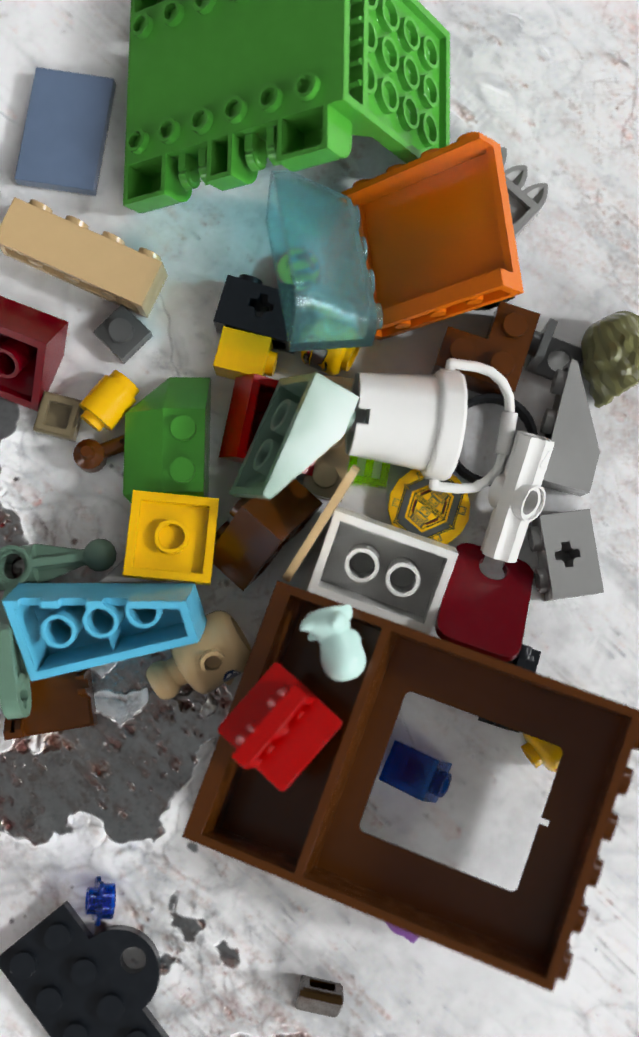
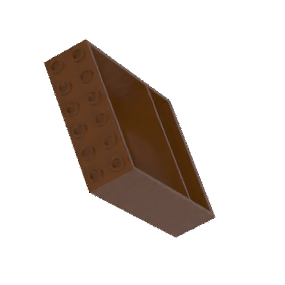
M277 580L227 716L274 663H280L342 719L343 725L285 791H279L256 768L243 769L231 757L236 749L220 735L182 837L553 992L556 980L565 981L571 967L573 952H570L571 944L569 941L572 932L581 934L587 918L589 906L585 905L584 899L587 886L595 888L602 872L604 860L599 859L600 855L598 854L602 840L610 842L617 826L619 814L614 813L612 810L617 794L625 796L632 780L634 769L627 767L632 749L639 751V710L351 607L353 616L350 619L351 629L357 631L362 638L361 643L366 655V664L364 671L357 678L348 681H335L329 678L322 668L319 642L317 640L309 641V632L301 631L300 624L307 614L313 611L345 604ZM408 692L417 693L557 745L562 749V756L541 816L549 820V824L545 826L539 823L516 890L510 891L361 830L360 822L405 695Z

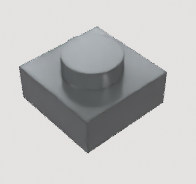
M123 304L93 332L124 364L153 336L151 331Z

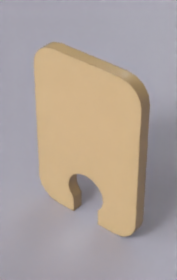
M353 464L282 579L287 582L291 581L361 469L360 467Z

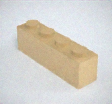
M14 197L0 225V250L4 255L119 306L123 304L128 310L148 318L168 277L159 255L142 247L138 251L125 246V242L121 238L110 232L103 231L102 235L88 230V225L76 217L67 215L63 219L54 215L48 206L37 200L31 199L27 203Z

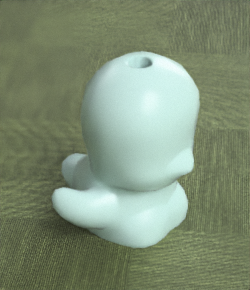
M349 604L313 611L307 614L300 624L301 631L309 632V641L317 640L319 642L320 661L325 674L338 682L357 678L364 671L366 664V655L361 643L362 638L357 631L351 629L350 619L353 616V610Z

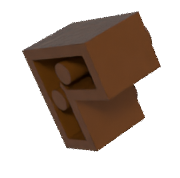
M500 301L492 317L486 338L448 326L431 375L440 368H445L446 361L449 358L478 361L492 366L507 379L514 394L540 314ZM459 370L465 376L468 390L480 394H502L499 386L488 376L477 372Z
M295 478L271 499L241 498L229 512L233 517L232 521H226L216 531L213 565L244 591L267 569L281 549L307 525L323 503Z

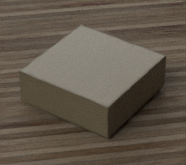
M44 391L33 430L36 433L76 442L82 421L80 415L84 412L79 406L82 400Z

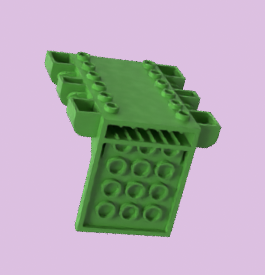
M131 0L123 206L137 213H146L188 201L191 197L192 189L199 187L200 178L205 185L210 184L221 191L252 184L257 178L258 171L266 167L267 158H269L273 166L282 165L292 172L346 158L350 155L352 149V135L372 137L406 164L420 158V155L426 150L443 148L450 145V33L418 0Z

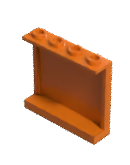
M480 132L465 133L457 138V142L443 148L426 150L416 160L407 164L390 166L386 169V173L372 179L356 181L352 188L338 193V200L353 205L368 307L367 315L355 319L357 335L381 341L524 293L501 147L499 143Z

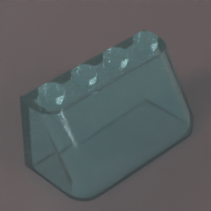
M272 170L269 182L266 225L289 352L372 346L376 329H381L383 325V311L381 304L374 301L375 275L374 271L367 269L366 265L368 246L366 237H360L359 206L353 205L349 196L290 170Z

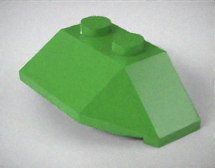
M170 377L125 413L123 495L130 503L132 502L133 490L209 497L211 378Z

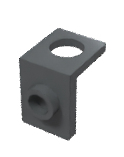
M551 318L541 332L535 330L528 351V355L531 356L525 369L549 380H553L555 371L548 365V356L553 351L565 352L570 360H577L579 366L582 361L581 348L552 337L558 321Z

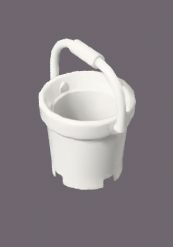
M449 358L446 361L445 368H440L433 375L357 372L355 374L351 392L360 398L355 407V421L352 427L345 433V452L349 456H358V458L420 470L424 479H429V489L431 491L454 494L476 493L491 485L495 478L503 472L508 455H510L514 444L518 413H515L514 394L507 379L494 367L478 361ZM459 370L486 375L499 386L504 397V411H501L495 450V453H498L493 468L485 477L473 483L458 484L442 481L452 476L463 445L468 408L467 385L465 376Z

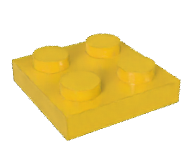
M133 490L123 568L124 578L195 583L211 586L219 498Z

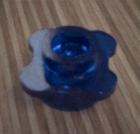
M96 876L94 887H87L85 914L92 915L94 926H100L101 919H113L116 902L115 883H104V881H101V876Z

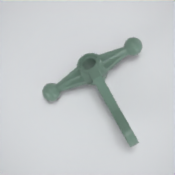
M99 538L89 542L85 549L44 544L7 545L0 548V591L4 590L2 600L19 583H46L86 565L94 571L102 572L108 570L116 561L117 553L115 547L110 541ZM17 557H21L25 568L22 575L16 578L11 570L12 563ZM1 600L0 706L6 719L26 718L30 715L32 706L30 677Z

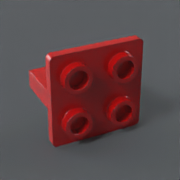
M274 663L219 725L217 731L236 749L231 757L243 769L256 768L279 791H285L341 728L343 721L283 665Z

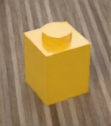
M223 326L213 367L217 376L235 380L236 377L254 373L265 377L266 375L273 377L278 353L273 352L272 338Z

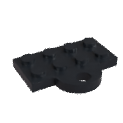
M66 901L0 954V969L50 1037H169L147 1008L161 979L162 966L160 955L153 941L136 928L114 925L92 934L70 903ZM129 947L140 948L146 956V964L139 969L128 967L123 959L124 950Z

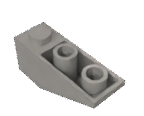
M571 359L562 370L557 369L554 374L550 393L556 394L553 408L546 409L540 427V432L545 433L546 438L555 442L541 486L581 497L590 493L600 450L577 360Z

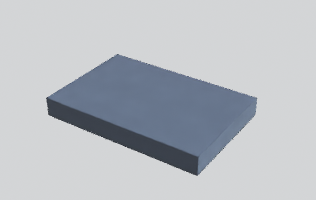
M36 67L14 178L18 185L96 196L116 90L114 78Z

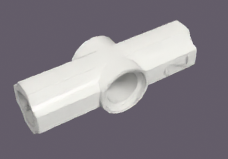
M517 431L505 473L497 476L489 489V504L494 508L480 549L482 554L507 563H516L528 524L539 516L545 505L546 493L541 484L555 444L551 439L525 431Z

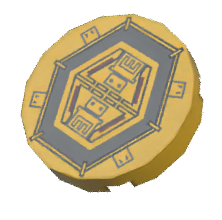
M412 469L398 479L389 495L388 513L391 525L448 544L459 536L469 520L471 504L468 493L454 494L431 491L429 489V479H424L420 470ZM453 474L449 479L442 481L461 484V481Z

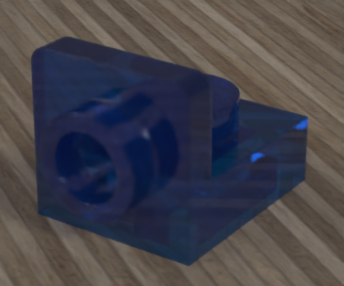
M395 740L378 780L423 802L436 803L439 797L442 798L446 794L450 786L452 775L449 771L452 763L435 758L404 742Z

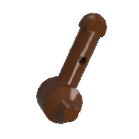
M125 434L101 444L92 439L82 440L74 448V461L85 472L94 473L100 471L106 465L107 458L124 452Z

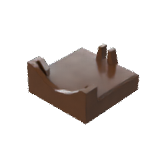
M91 668L32 682L30 680L32 695L30 715L26 718L12 720L5 718L3 733L4 740L97 725Z

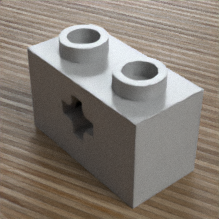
M590 509L540 515L532 521L533 527H528V542L531 551H537L539 568L534 570L535 585L538 593H544L545 601L603 593L604 589ZM560 550L564 553L569 552L570 560L566 562L556 560L555 553Z

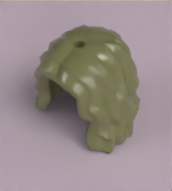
M619 311L593 323L586 330L581 341L582 372L584 378L590 383L589 393L595 401L594 406L600 408L611 403L614 396H620L623 392L639 384V316L629 311Z

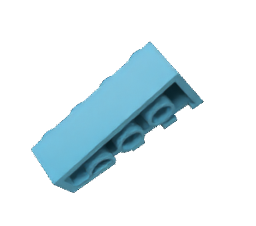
M19 583L2 600L31 682L199 643L207 621L195 583Z

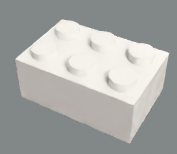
M337 506L307 591L345 605L349 604L353 608L430 635L459 553L453 546Z

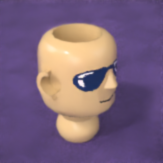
M216 610L205 615L207 619L206 628L199 643L171 649L173 657L166 661H155L148 667L146 677L160 699L168 700L174 698L179 693L181 687L188 683L198 693L207 694L224 683L230 686L234 678L244 671L252 649L243 631L228 612Z

